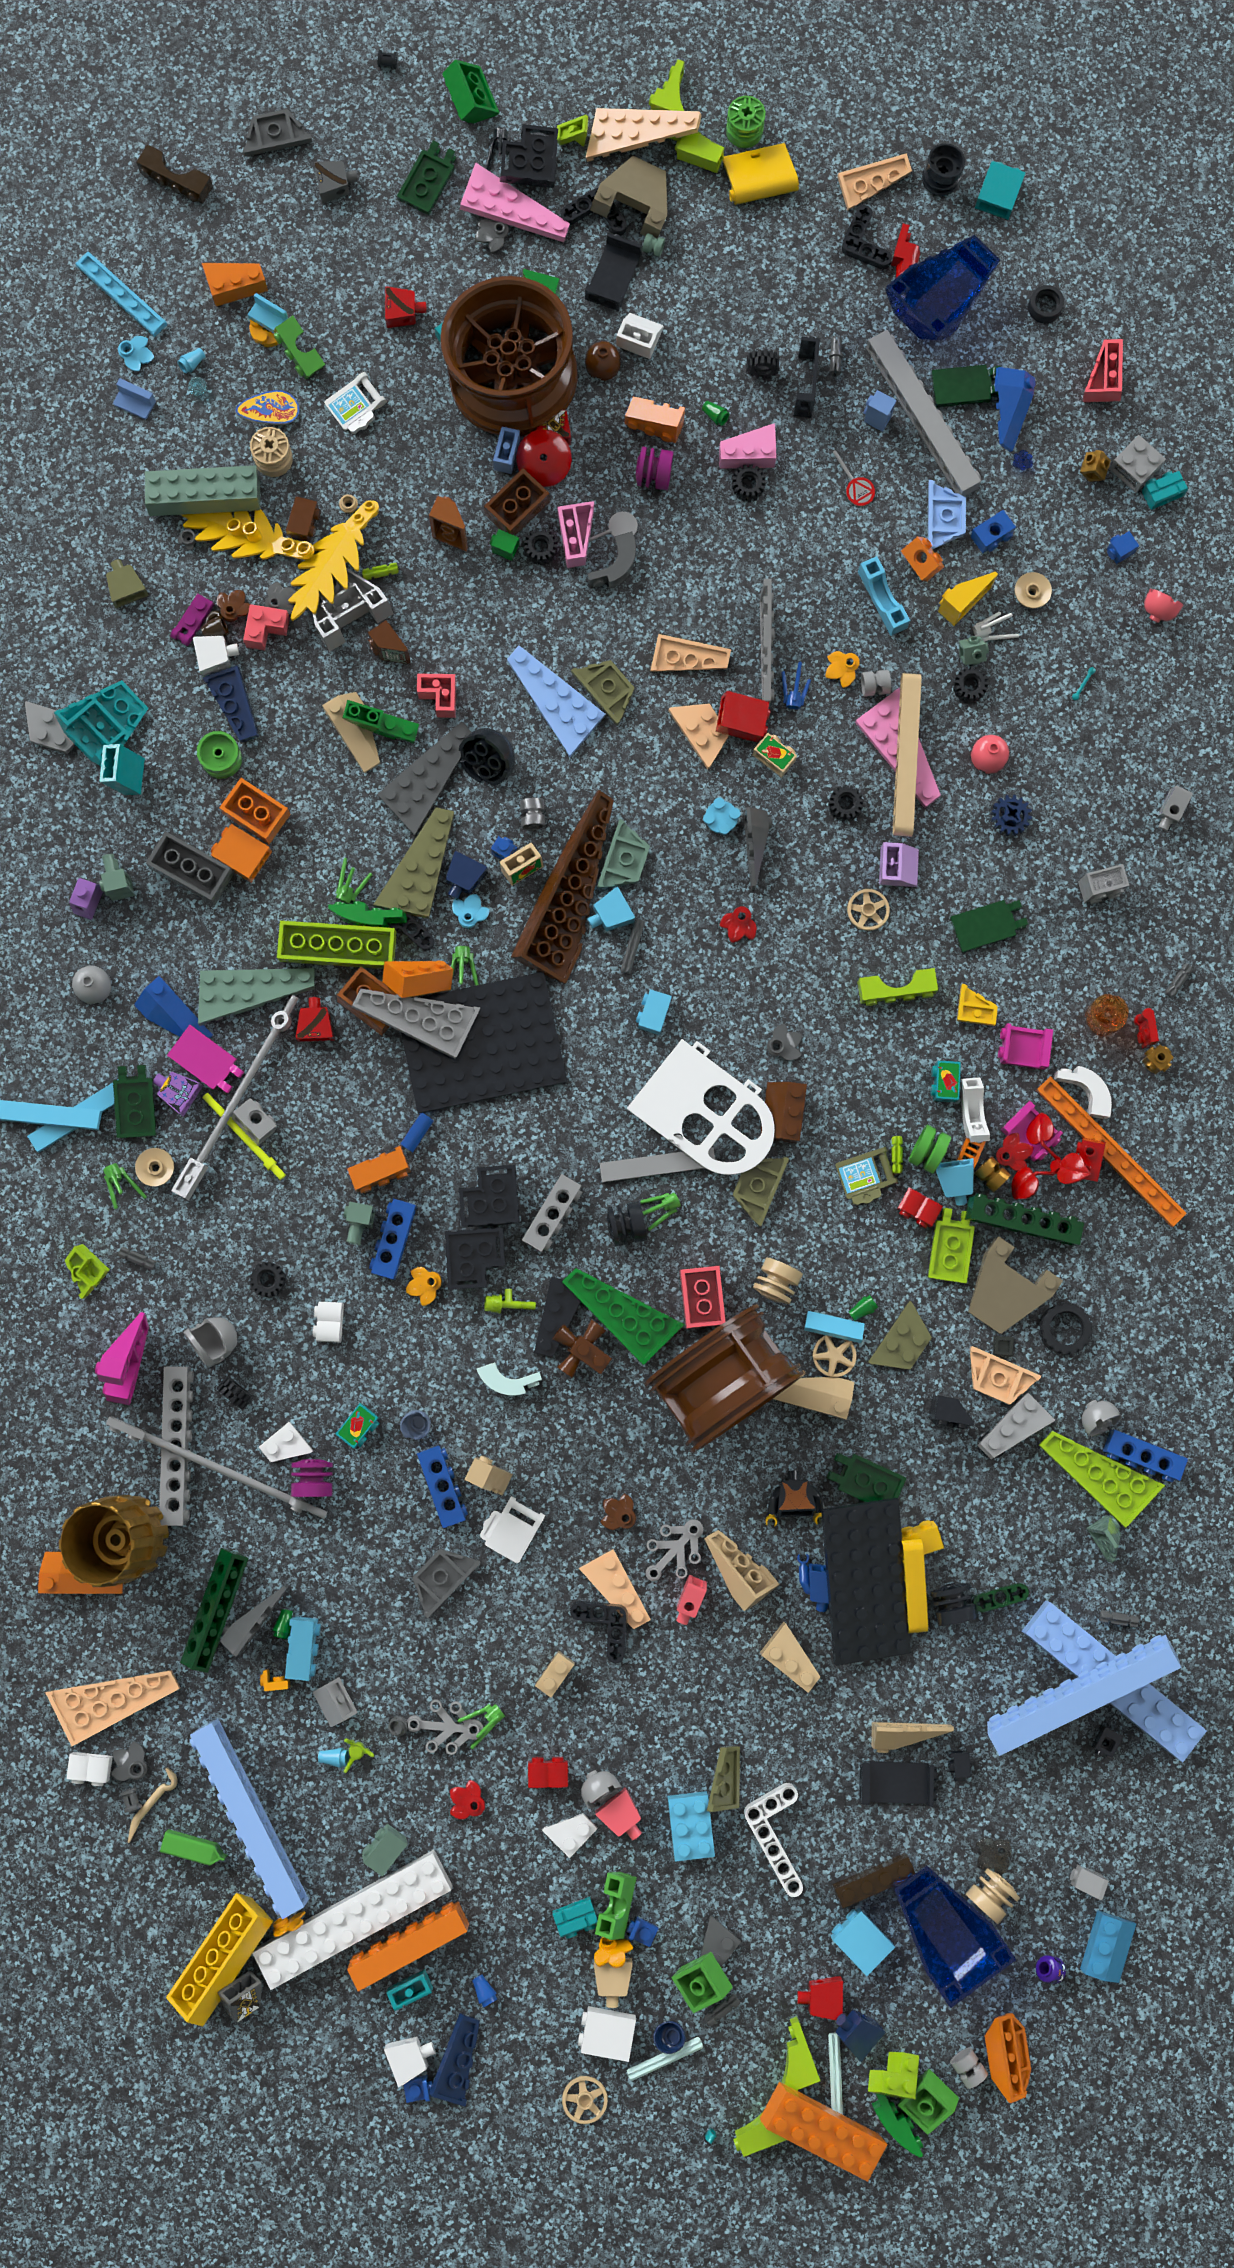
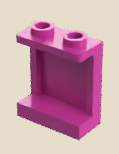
M1007 1023L1000 1033V1039H1003L1002 1047L1000 1046L998 1050L1000 1064L1046 1070L1050 1062L1053 1029H1045L1043 1031L1016 1027Z
M1029 1101L1005 1124L1001 1131L1006 1136L1012 1133H1019L1020 1143H1027L1033 1146L1034 1150L1028 1158L1034 1162L1037 1159L1041 1161L1048 1152L1041 1146V1143L1033 1145L1027 1139V1128L1031 1121L1039 1114L1034 1109L1035 1105ZM1054 1128L1052 1139L1044 1141L1046 1146L1054 1148L1062 1140L1060 1136L1063 1132L1057 1131Z

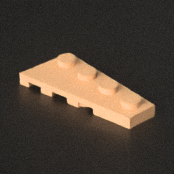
M614 1549L579 1568L609 1603L620 1604L626 1607L628 1612L627 1623L633 1629L651 1620Z

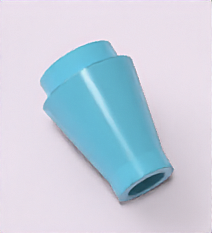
M198 348L180 356L177 363L184 373H191L206 356L203 350Z
M344 1748L319 1751L318 1762L342 1768L349 1762V1751L344 1750Z

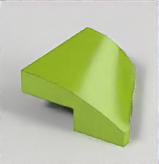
M84 1244L74 1246L65 1259L67 1268L71 1271L73 1282L78 1284L81 1292L79 1297L81 1299H85L110 1270Z

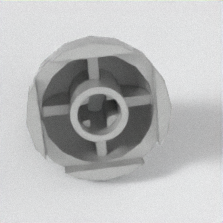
M97 966L80 968L72 979V988L75 995L87 1004L103 1002L109 996L112 989L110 976Z
M1093 1400L1086 1405L1087 1409L1082 1415V1424L1087 1434L1094 1437L1108 1430L1107 1427L1111 1424L1115 1426L1122 1419V1415L1111 1402H1097Z
M594 1770L586 1775L587 1780L582 1785L581 1795L587 1808L592 1809L595 1807L594 1803L600 1802V1804H603L619 1792L618 1789H622V1786L610 1772L601 1771L597 1773Z

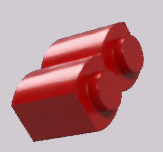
M908 1188L897 1210L900 1211L899 1214L906 1219L911 1217L917 1221V1225L926 1229L933 1226L943 1206Z
M532 1757V1761H528V1788L568 1787V1760H564V1757H552V1760L545 1761L544 1757Z

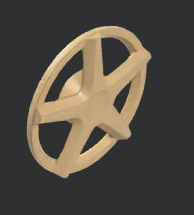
M863 889L851 897L847 906V913L850 921L858 929L871 931L885 924L889 917L890 907L882 893L873 889ZM869 892L879 895L883 900L876 903L871 902ZM863 893V905L852 904L855 897ZM886 905V915L882 920L876 913V910ZM851 910L861 912L862 915L858 923L854 920ZM868 918H872L878 923V925L873 927L863 926Z
M825 1335L818 1340L813 1350L815 1366L824 1375L830 1377L843 1376L850 1372L855 1365L856 1349L852 1341L845 1340L846 1342L839 1347H835L830 1339L831 1336ZM825 1340L828 1351L816 1354L818 1346ZM849 1346L853 1353L852 1362L843 1356V1352ZM817 1360L829 1361L828 1372L819 1366ZM837 1363L848 1366V1369L844 1372L834 1374Z
M579 2076L570 2081L564 2089L562 2095L563 2109L567 2116L576 2123H593L601 2118L607 2108L608 2097L606 2089L600 2081L593 2077ZM585 2080L594 2082L600 2088L588 2092ZM579 2082V2094H567L570 2087ZM603 2093L604 2105L600 2111L593 2100ZM566 2101L577 2103L578 2106L574 2117L568 2111ZM587 2109L596 2115L595 2118L590 2120H579L584 2110Z

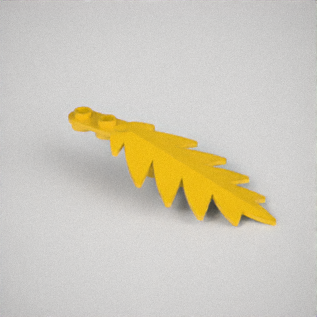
M366 501L345 523L332 527L331 532L333 534L313 544L314 550L321 552L298 564L299 569L310 570L304 572L291 582V586H303L288 600L289 603H296L291 614V621L297 619L307 608L313 614H316L319 592L330 604L334 603V583L332 577L345 590L348 589V575L345 563L348 562L355 571H359V554L355 540L360 545H364L361 530L366 528L367 523L378 515L379 505L376 501Z
M261 509L255 510L254 522H252L247 511L234 512V518L231 512L182 514L183 517L188 519L183 524L184 528L204 529L195 537L196 541L221 539L211 547L212 551H224L240 547L232 554L234 559L263 553L260 556L262 560L271 558L276 554L306 560L311 558L315 551L313 545L307 541L284 538L278 523L275 524L273 532L267 517Z

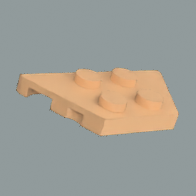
M700 704L669 708V713L707 770L710 769L730 736L716 732L718 716L711 705Z
M970 1347L972 1386L974 1390L1010 1405L1041 1378L1040 1375L976 1347Z

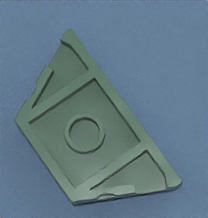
M619 819L597 888L639 883L650 846L634 830H631L622 819Z

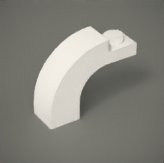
M1080 1066L1074 1069V1073L1070 1069H1060V1071L1058 1070L1054 1073L1055 1081L1075 1084L1085 1091L1089 1101L1088 1114L1091 1117L1105 1120L1110 1117L1111 1096L1106 1084L1096 1073Z
M981 1078L961 1079V1108L966 1138L970 1139V1142L976 1143L990 1141V1133L984 1116V1086Z

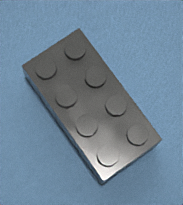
M166 831L146 862L147 866L154 872L213 905H216L234 875L233 870L229 866Z

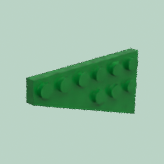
M577 1268L562 1281L642 1365L685 1325Z

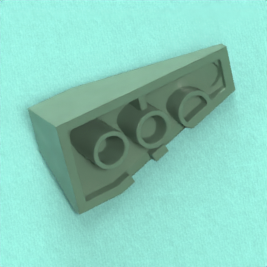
M1104 1516L1086 1529L1107 1562L1113 1563L1116 1560L1121 1533L1118 1528H1120V1525L1114 1517Z

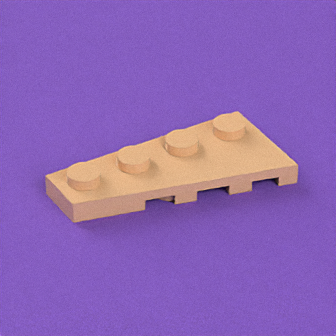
M907 153L838 173L837 177L847 210L849 211L911 174L912 169Z
M658 634L651 672L727 669L731 649Z

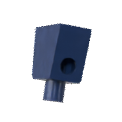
M455 851L446 876V883L452 886L447 895L455 900H458L461 892L470 895L487 874V866Z
M856 2010L851 2011L848 2016L840 2014L836 2020V2024L839 2026L836 2030L837 2035L860 2062L864 2060L886 2033L876 2020Z

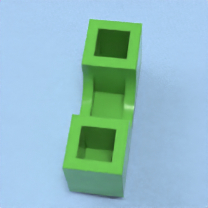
M291 316L274 328V338L278 344L282 343L286 349L284 351L285 355L290 361H294L296 364L295 369L300 377L303 376L306 380L324 368L325 363L315 348L307 353L297 349L295 341L303 335L304 331L294 316Z
M623 1872L607 1873L604 1893L610 1896V1902L607 1910L599 1914L595 1931L596 1935L610 1940L624 1938L637 1877Z

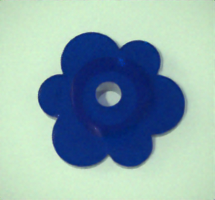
M1021 450L1019 454H1014L1013 466L1021 471L1031 468L1033 466V456L1028 454L1026 450Z

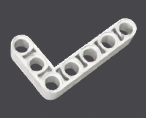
M784 1783L749 1803L744 1809V1815L784 1890L789 1896L797 1897L802 1893L803 1885L767 1818L793 1804L798 1798L796 1788L790 1783ZM786 1789L793 1790L791 1798L783 1797V1792ZM768 1799L776 1800V1805L773 1808L766 1807ZM751 1809H757L759 1811V1814L756 1818H750L748 1816V1813ZM761 1827H767L769 1829L768 1834L766 1836H760L758 1834V1831ZM771 1845L778 1846L776 1854L768 1853ZM782 1863L788 1864V1869L785 1872L778 1871V1866ZM792 1881L798 1883V1887L795 1890L788 1889V1884Z

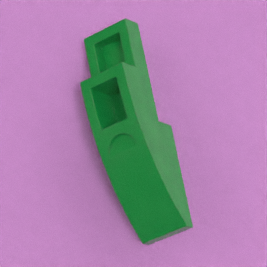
M347 700L342 717L344 720L394 740L397 738L411 743L415 742L419 727L418 723L383 713V710Z
M360 901L353 902V904L336 902L335 904L328 905L333 915L354 926L388 928V923H407L405 912L396 907L390 908V910L373 908L370 911L366 903Z
M875 2093L878 2100L872 2103V2106L883 2126L902 2147L917 2157H922L923 2154L920 2149L923 2148V2144L919 2136L914 2137L911 2131L914 2129L910 2117L905 2118L903 2112L898 2113L893 2101L888 2102L886 2095Z

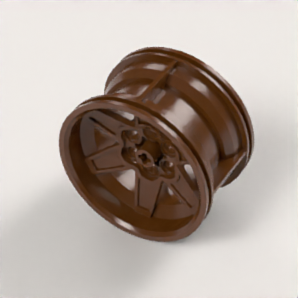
M517 276L494 277L471 286L450 306L441 328V349L449 374L453 399L460 412L469 422L491 434L500 435L501 428L507 427L519 430L520 436L536 431L537 427L550 421L561 410L568 408L574 397L578 381L577 364L573 351L572 324L566 307L553 291L543 284L528 278ZM510 326L505 333V338L499 334L489 335L487 333L496 328ZM530 327L546 333L548 337L534 343L533 340L529 339ZM470 346L483 356L481 361L464 363L466 352ZM556 361L554 367L545 376L537 368L538 366ZM495 382L494 389L483 387L485 384Z
M758 1304L740 1312L705 1335L664 1365L644 1383L646 1388L652 1387L649 1393H656L660 1400L666 1403L682 1426L688 1438L685 1445L689 1446L692 1444L693 1446L690 1449L692 1454L740 1423L806 1374L805 1370L798 1371V1368L801 1366L800 1363L794 1365L787 1356L780 1352L765 1331L766 1324L762 1320L764 1313H757L760 1308Z

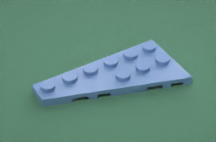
M518 646L507 658V662L526 688L527 693L535 702L538 710L557 736L568 756L571 757L602 721L605 713L521 646Z

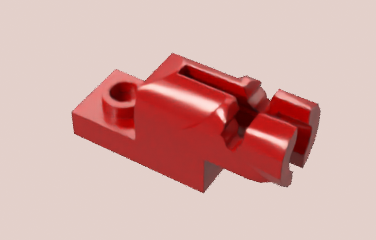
M903 223L891 265L896 266L895 282L901 286L910 287L919 261L920 250L918 245L909 243L911 233H908L910 225Z

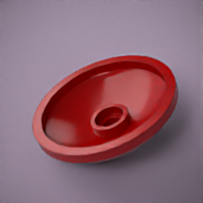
M541 429L531 432L521 441L517 450L516 459L519 471L525 469L543 487L558 484L566 477L572 463L570 447L560 434L552 430ZM542 454L547 455L546 461L540 459Z

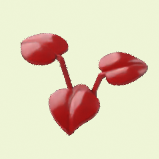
M1044 1113L1038 1114L1031 1121L1027 1128L1026 1136L1033 1145L1041 1143V1146L1055 1160L1050 1164L1051 1171H1035L1033 1173L1029 1167L1020 1169L1015 1174L1011 1185L1012 1196L1015 1200L1030 1198L1037 1192L1039 1187L1037 1175L1054 1176L1056 1174L1058 1180L1063 1184H1073L1091 1175L1079 1154L1070 1153L1061 1160L1060 1157L1046 1146L1044 1141L1052 1139L1054 1126L1049 1116Z

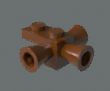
M590 1320L584 1336L578 1335L576 1337L563 1324L553 1337V1340L569 1347L567 1351L571 1354L557 1368L573 1378L580 1361L601 1374L612 1358L594 1346L593 1343L607 1330L595 1321Z

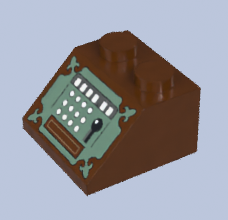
M387 620L368 632L369 648L375 656H379L384 661L402 664L411 663L407 647Z

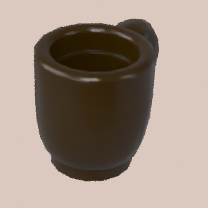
M212 611L207 616L204 626L201 627L203 635L228 636L229 630L219 611Z

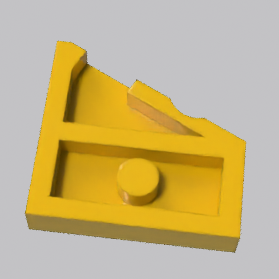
M962 984L957 1021L995 1026L998 1006L991 1001H987L979 993L976 994L967 988V985Z

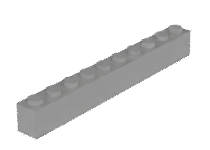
M885 330L869 339L866 347L867 351L955 493L966 496L977 490L981 483L979 472L975 471L972 467L969 456H965L961 443L954 438L951 427L946 425L941 411L937 410L934 406L933 398L926 393L923 382L916 377L913 366L908 364L905 353L898 348L895 337L890 335L888 330Z

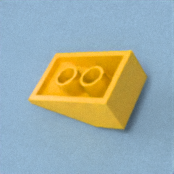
M993 572L957 584L952 590L950 588L947 589L942 595V600L939 602L940 608L938 612L955 626L992 588L998 573Z

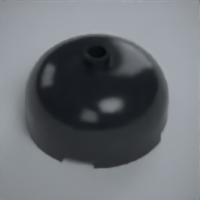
M490 728L477 729L471 732L459 746L458 751H460L462 758L460 763L463 769L480 784L484 780L486 783L491 784V786L498 785L510 775L514 768V748L507 737L497 730ZM483 758L485 762L478 768L479 775H477L472 765H476ZM501 768V771L498 775H496L495 777H491L497 770Z

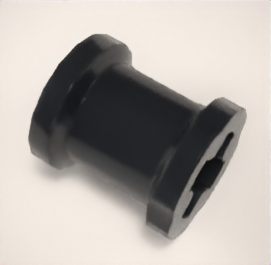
M379 50L378 67L389 66L397 69L398 53H386Z

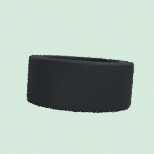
M1052 285L1038 287L1033 291L1028 303L1030 316L1039 323L1048 324L1054 322L1060 316L1064 307V296L1058 288ZM1041 296L1052 298L1056 302V310L1053 312L1041 311L1036 306L1037 298Z

